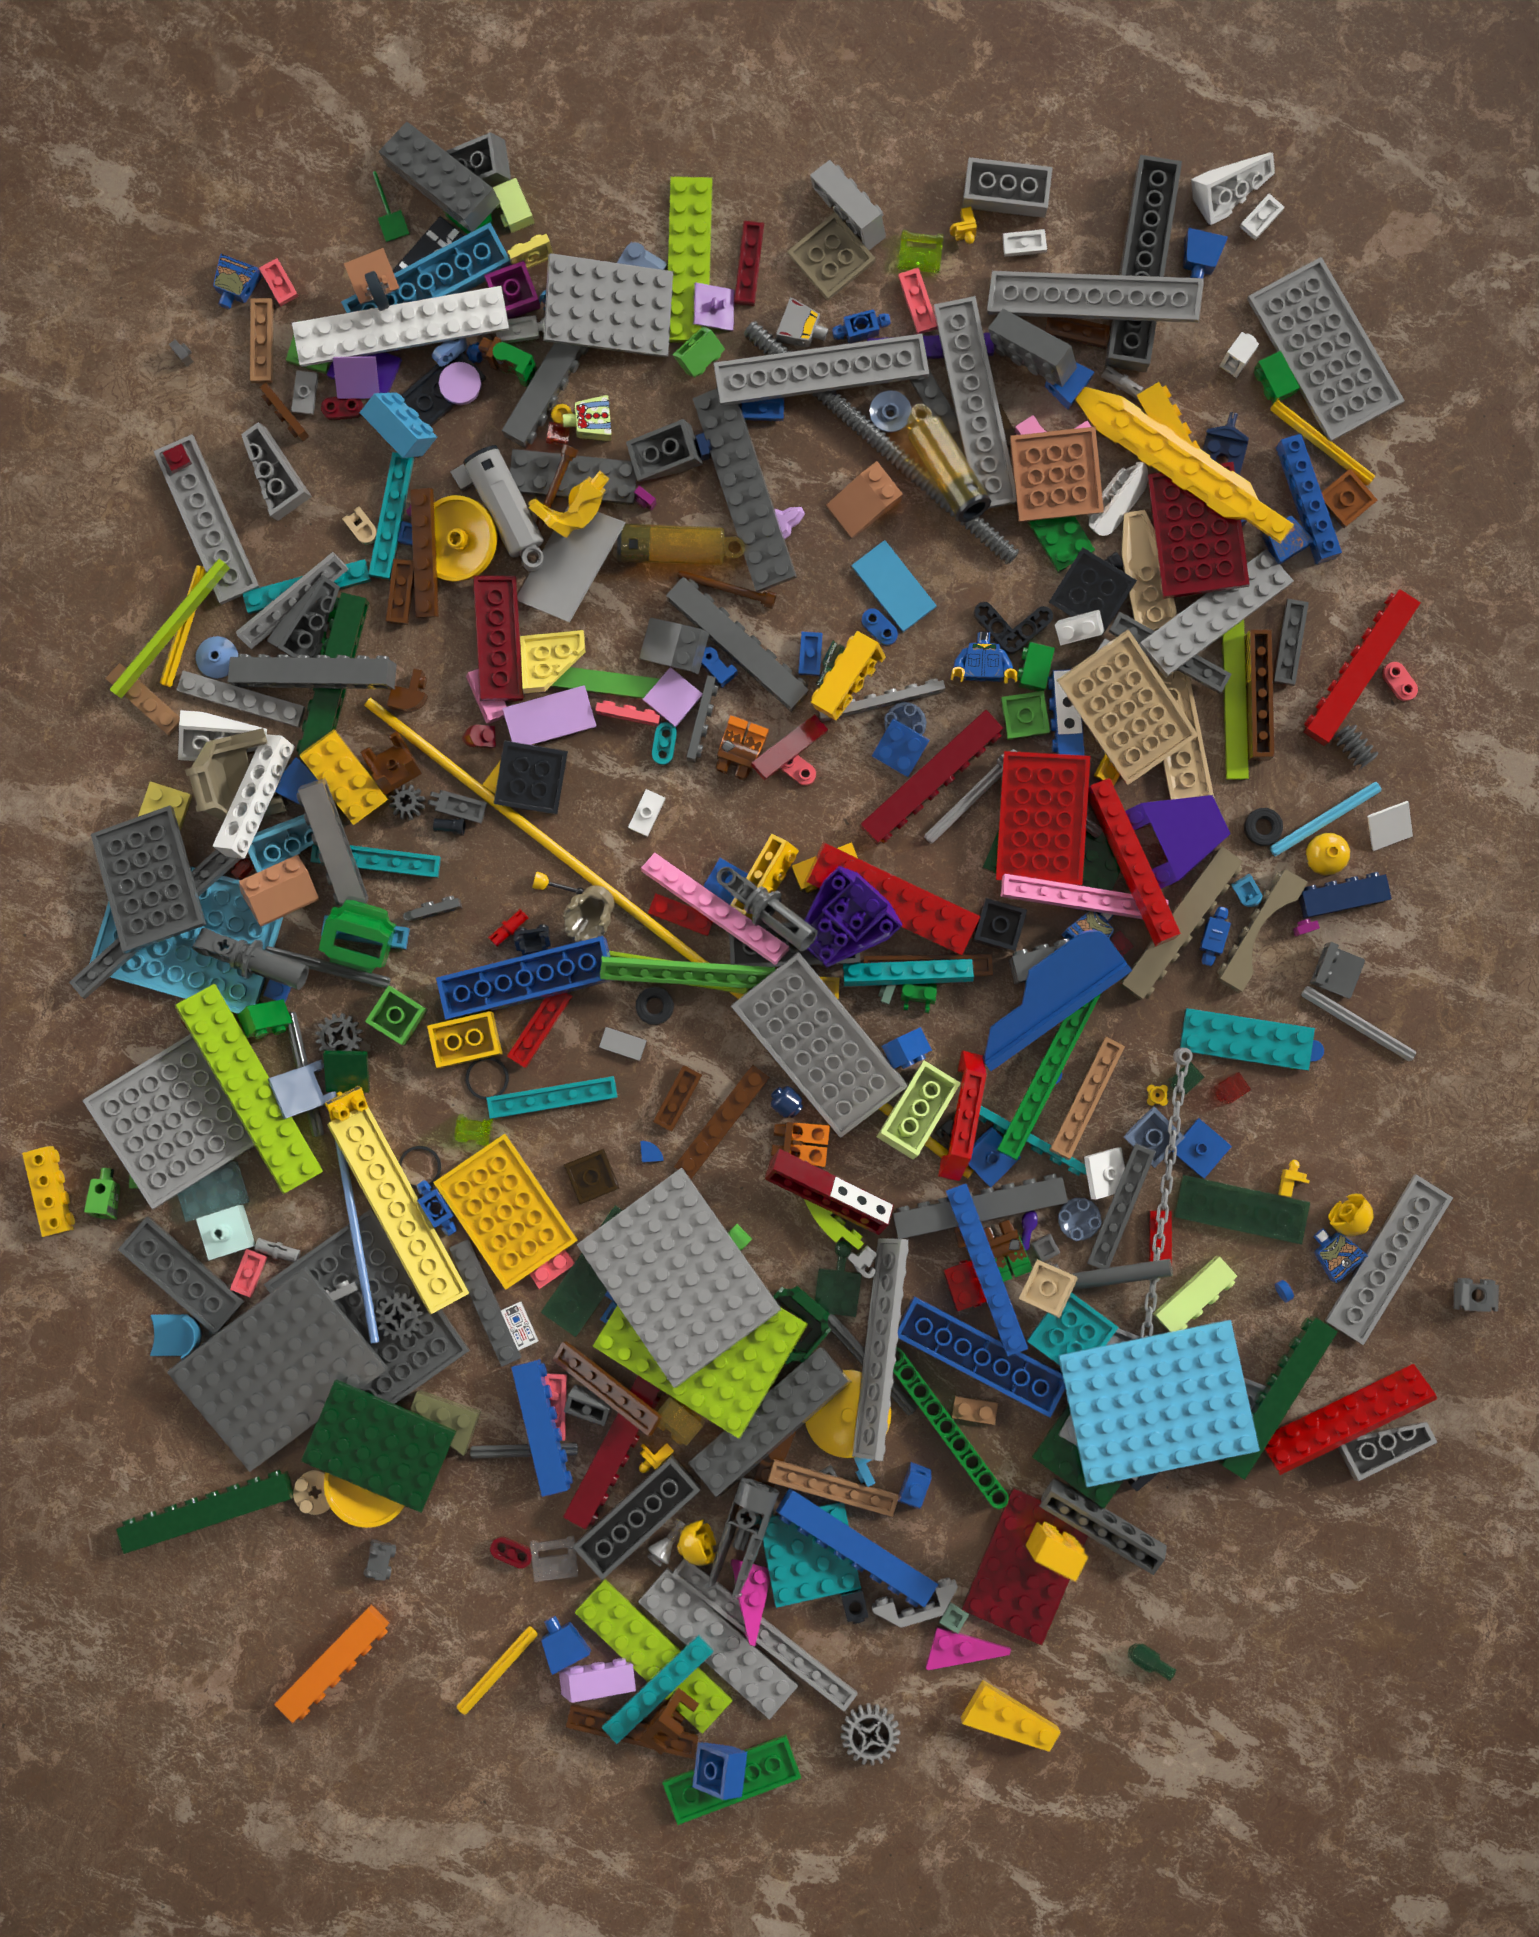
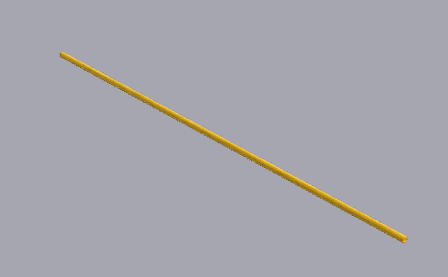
M372 698L367 700L364 705L394 730L398 731L408 741L593 886L598 885L609 890L616 904L690 962L709 963L509 806L494 804L495 795L375 700ZM730 992L737 999L741 998L744 995L740 993ZM886 1103L879 1110L889 1116L894 1107ZM929 1136L925 1143V1146L940 1158H942V1155H948L949 1150L931 1136ZM967 1166L963 1176L968 1179L974 1170Z

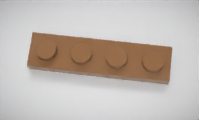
M272 298L251 299V383H273Z
M119 663L105 679L113 685L126 668ZM139 679L136 680L124 695L167 735L170 736L179 726L180 716Z

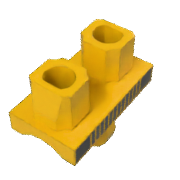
M360 1086L345 1093L338 1092L336 1093L337 1097L325 1102L331 1121L336 1119L344 1121L349 1118L350 1112L354 1110L362 1112L368 1108Z

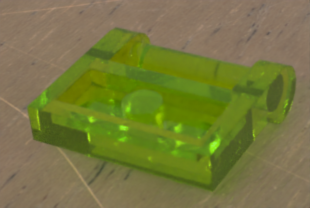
M902 230L898 269L913 270L919 268L920 271L939 273L944 234L928 235L909 233L908 230ZM907 241L936 244V249L907 246Z

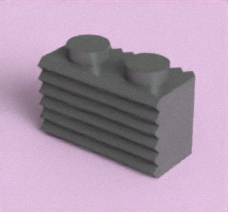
M575 1384L568 1395L564 1412L604 1426L611 1416L613 1408L588 1388Z

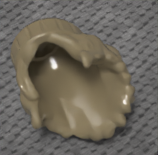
M594 885L586 888L582 894L575 895L571 899L563 915L567 936L573 938L575 942L605 935L611 923L610 913L614 908V898L609 890L602 886Z

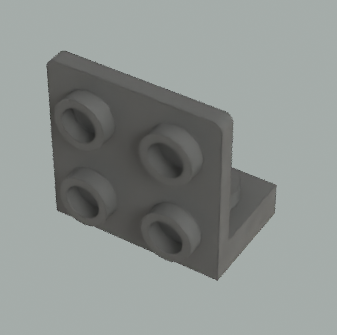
M1326 943L1310 984L1350 999L1361 974L1365 959L1338 949L1339 945L1336 943Z

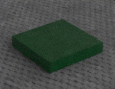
M324 1051L326 1092H347L360 1086L363 1093H369L368 1051Z

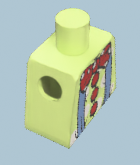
M608 395L576 402L575 414H563V427H576L578 438L611 441Z

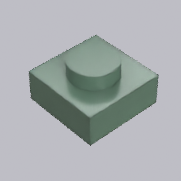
M896 985L881 986L878 994L881 997L880 1003L889 1005Z
M950 1602L944 1614L940 1617L939 1623L959 1633L969 1613Z

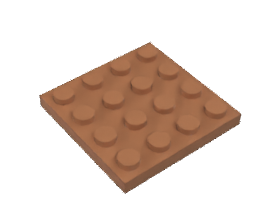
M1095 427L1010 436L1018 522L1104 512Z

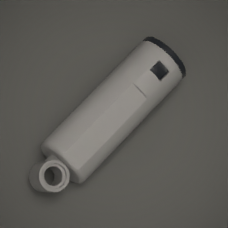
M492 445L474 452L463 461V464L485 508L492 516L496 530L509 555L513 558L521 556L522 565L526 570L531 572L538 571L543 564L544 556L537 547L543 543L544 539L498 447ZM535 555L538 558V562L534 564L529 563L527 557Z

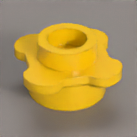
M1149 1085L1147 1087L1149 1092L1148 1105H1167L1168 1087L1166 1085Z

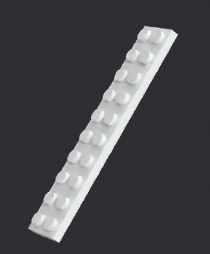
M501 286L390 305L388 309L383 311L373 308L292 323L301 367L332 362L333 357H360L509 330Z

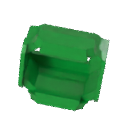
M346 900L342 906L331 909L330 915L325 920L318 950L330 957V962L372 973L376 967L381 968L386 965L396 924L389 920L388 911L354 900ZM337 931L383 943L380 957L377 958L334 946Z

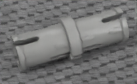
M1107 366L1101 375V378L1117 386V390L1120 391L1121 389L1135 399L1138 398L1137 394L1141 393L1144 388L1128 379V375L1124 374L1123 376L1110 366Z
M258 1238L254 1249L256 1252L272 1256L273 1259L280 1258L291 1262H296L299 1259L301 1251L283 1246L281 1242L273 1243Z

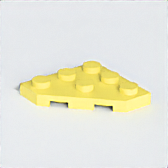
M584 630L520 636L523 692H545L585 653Z

